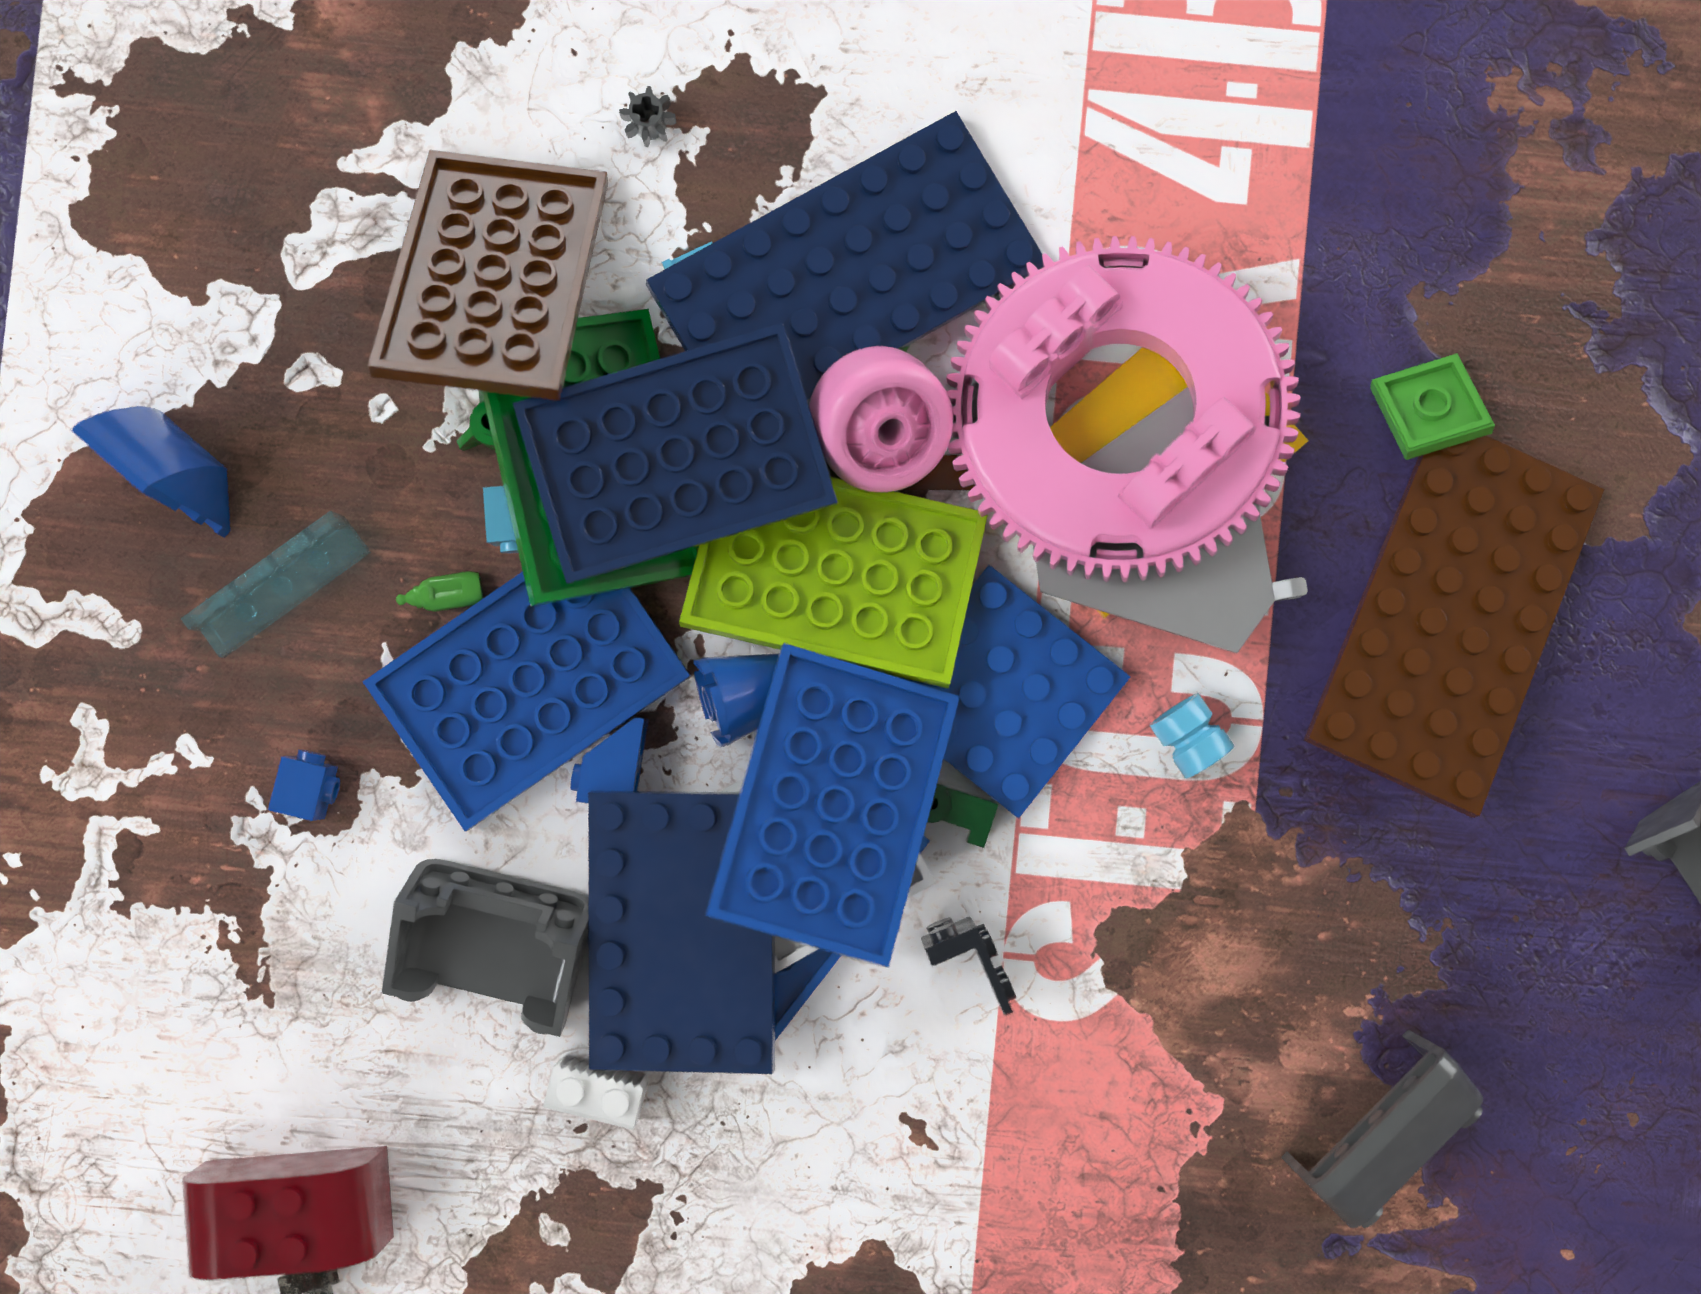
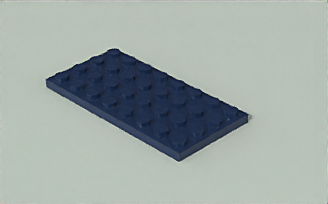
M954 111L646 279V286L685 351L784 322L807 402H810L813 391L822 375L843 356L862 348L886 346L902 350L985 303L987 296L993 298L999 295L998 285L1000 283L1009 288L1013 287L1011 277L1013 272L1021 275L1023 279L1028 277L1026 263L1031 262L1038 270L1043 268V254L957 111Z

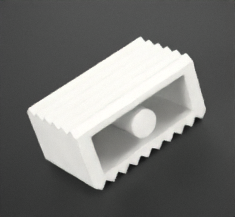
M565 1055L552 1069L543 1107L633 1130L640 1117L649 1079L646 1074L640 1077L637 1072L631 1075L629 1071L622 1073L621 1070H589V1064H587L585 1059L579 1062L576 1057L570 1060L568 1055Z

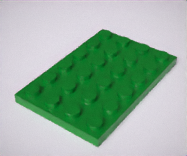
M649 309L578 318L562 388L660 359ZM482 391L531 607L692 575L699 546L579 582L566 584L513 407L514 402L531 397Z

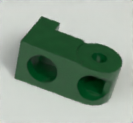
M937 783L927 822L935 823L942 820L968 829L966 842L984 848L998 804Z

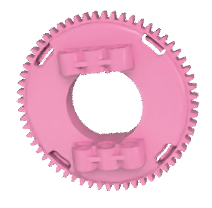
M1117 236L1112 237L1110 248L1103 249L1099 238H1095L1093 251L1086 252L1085 247L1079 241L1076 243V255L1069 256L1062 246L1059 247V260L1053 262L1045 253L1042 255L1043 268L1038 270L1031 262L1026 263L1028 277L1023 279L1021 275L1013 272L1011 274L1014 286L1012 289L1000 283L998 290L1001 299L998 301L990 296L985 298L986 307L990 312L988 314L979 310L974 312L975 320L980 325L979 328L966 325L965 334L971 339V342L959 340L957 342L959 353L965 357H951V366L960 373H951L946 376L949 386L957 388V390L952 389L946 392L951 404L956 405L952 406L953 421L956 423H953L951 438H959L949 443L948 450L951 454H962L952 461L954 470L968 469L959 477L961 486L966 487L975 484L967 494L970 502L984 499L978 507L979 515L983 517L991 512L995 513L989 522L992 530H995L1005 524L1006 528L1003 533V540L1005 542L1010 541L1016 534L1020 536L1017 545L1020 553L1025 551L1030 544L1035 546L1033 560L1038 562L1045 552L1050 554V568L1052 570L1057 567L1061 559L1066 560L1068 575L1074 573L1077 564L1084 565L1085 578L1087 580L1091 578L1095 567L1102 568L1105 582L1109 581L1112 569H1120L1122 581L1127 582L1130 569L1137 568L1140 579L1144 581L1146 580L1149 566H1155L1159 577L1162 578L1165 575L1167 562L1172 561L1176 571L1180 572L1183 570L1184 556L1188 555L1193 564L1198 565L1201 560L1199 549L1204 548L1211 557L1216 555L1217 547L1214 540L1218 538L1225 546H1229L1233 541L1229 531L1230 528L1242 535L1247 529L1242 517L1244 516L1253 522L1259 518L1260 513L1253 504L1255 503L1265 508L1269 505L1271 498L1263 489L1276 492L1279 489L1281 483L1271 474L1279 476L1286 474L1289 466L1278 459H1290L1294 449L1283 442H1294L1298 436V431L1286 426L1295 425L1300 419V413L1288 410V408L1297 407L1300 402V395L1287 393V391L1294 390L1297 387L1299 379L1292 376L1285 377V374L1293 370L1295 361L1280 359L1288 353L1290 346L1288 343L1275 345L1274 342L1281 336L1282 329L1281 327L1266 328L1272 320V312L1258 315L1256 312L1261 307L1262 299L1259 297L1247 302L1245 299L1248 296L1250 286L1246 284L1235 290L1233 288L1236 279L1234 272L1226 276L1224 280L1219 277L1221 263H1216L1210 270L1205 269L1206 255L1201 254L1194 263L1188 261V247H1184L1178 257L1171 255V242L1165 244L1162 252L1154 251L1153 238H1149L1145 249L1137 248L1135 236H1131L1128 248H1120ZM1110 344H1131L1149 349L1168 360L1179 371L1189 388L1193 403V422L1191 421L1185 427L1184 432L1160 456L1156 454L1151 458L1149 465L1142 471L1115 474L1089 468L1065 452L1049 427L1046 416V404L1051 387L1094 348ZM973 378L979 384L977 397L978 420L973 423L972 416L974 386L971 385ZM1270 382L1269 427L1264 424L1266 409L1265 386ZM1097 542L1137 543L1143 548V558L1137 559L1136 550L1114 551L1097 549L1096 558L1090 557V550Z

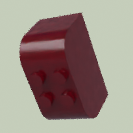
M387 1146L209 1160L182 1178L188 1274L194 1279L224 1280L346 1268L373 1259L394 1237Z

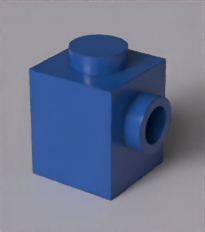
M299 749L297 756H281L268 810L310 821L325 819L328 805L335 802L340 789V778L336 777L338 766L324 763L326 755Z

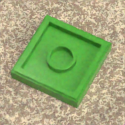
M1458 353L1372 379L1370 389L1405 460L1480 438L1493 432L1495 424Z

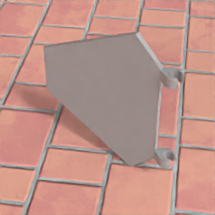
M1187 387L1081 464L1106 473L1125 474L1142 471L1149 465L1151 458L1156 454L1160 456L1184 432L1185 427L1191 421L1193 422V403L1189 388ZM1270 416L1265 417L1264 424L1269 427ZM1254 503L1253 505L1259 511V505ZM1260 515L1255 522L1244 516L1242 517L1247 526L1246 532L1242 535L1230 528L1229 531L1233 541L1229 546H1225L1218 538L1214 540L1217 553L1213 557L1204 548L1199 549L1201 560L1198 565H1194L1188 555L1183 557V570L1180 572L1176 571L1172 561L1167 562L1165 575L1162 578L1159 577L1155 566H1149L1146 580L1144 581L1140 579L1137 568L1130 569L1127 582L1122 581L1120 569H1112L1109 581L1105 582L1102 568L1095 567L1091 578L1087 580L1085 578L1084 565L1077 564L1074 573L1068 575L1066 560L1061 559L1057 567L1052 570L1050 568V554L1045 552L1043 557L1036 562L1041 593L1233 653L1239 652L1274 601L1300 598L1307 594L1308 589L1306 580L1303 577L1272 582ZM1097 542L1090 550V557L1096 558L1097 549L1114 551L1136 550L1137 559L1143 558V548L1137 543Z

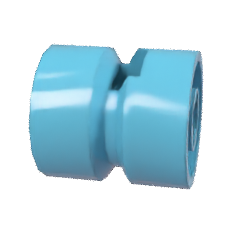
M1199 693L1193 694L1179 702L1149 725L1162 746L1175 747L1172 757L1174 759L1173 762L1186 779L1216 763L1235 746L1224 729H1221L1219 725H1209L1213 713Z

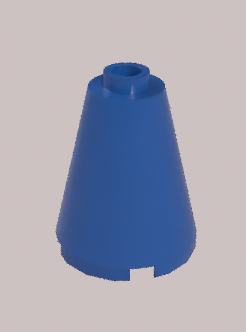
M779 653L703 657L694 660V665L699 669V671L694 672L699 700L705 719H710L712 722L716 721L719 730L712 731L711 735L718 747L728 746L758 729Z

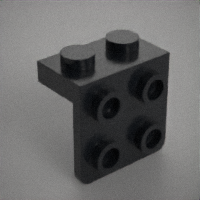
M969 916L955 923L951 917L929 925L926 928L929 934L922 936L921 940L932 967L975 949L1004 1016L1013 1013L1009 1001L1016 999L1017 996L1002 965L994 968L990 958L997 956L998 952L984 923L976 926Z

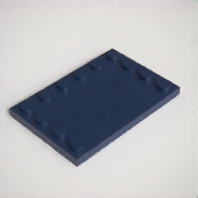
M784 322L562 388L560 401L531 397L513 403L566 584L579 582L838 504Z
M588 792L589 1070L773 1074L775 1071V936L705 916L739 792Z

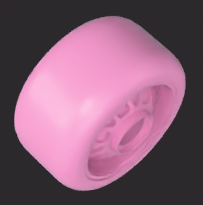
M874 346L862 348L837 360L818 381L809 404L825 462L843 481L853 487L869 492H892L919 482L938 465L947 450L952 435V406L941 382L917 358L893 347Z

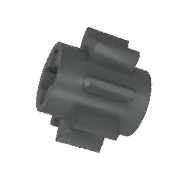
M647 86L645 93L638 95L631 91L628 92L630 99L629 109H619L621 119L631 122L624 130L628 139L638 134L642 138L645 147H649L650 141L657 138L666 142L668 140L665 132L667 125L677 124L674 113L664 112L671 105L670 97L664 95L658 99L653 95L651 86ZM647 111H654L655 115L650 116L649 123L641 121L642 118L646 117Z

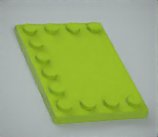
M830 477L838 504L699 545L679 621L680 627L779 650L781 645L786 643L891 676L949 689L988 514L981 517L978 510L895 491L869 492L853 487L842 479Z

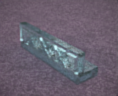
M329 511L183 616L181 620L188 630L200 631L219 657L225 658L371 552L345 516Z

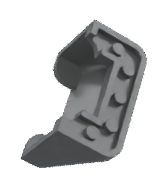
M427 859L421 861L415 866L394 900L381 993L398 997L403 1001L415 1002L429 996L437 984L522 1004L521 1020L528 1028L538 1034L561 1037L567 1021L589 932L588 897L578 892L447 860Z

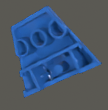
M142 406L113 409L90 416L76 423L71 429L76 436L143 494L174 511L180 508L194 522L200 525L205 522L215 533L224 538L230 532L227 468L160 410Z

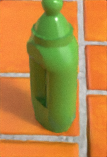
M465 571L429 577L422 581L420 585L414 586L406 595L399 594L396 597V602L398 605L408 603L417 608H424L435 612L472 606L484 598L479 572Z

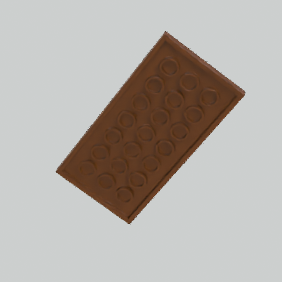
M1488 436L1419 456L1303 741L1471 818L1480 816L1604 489Z

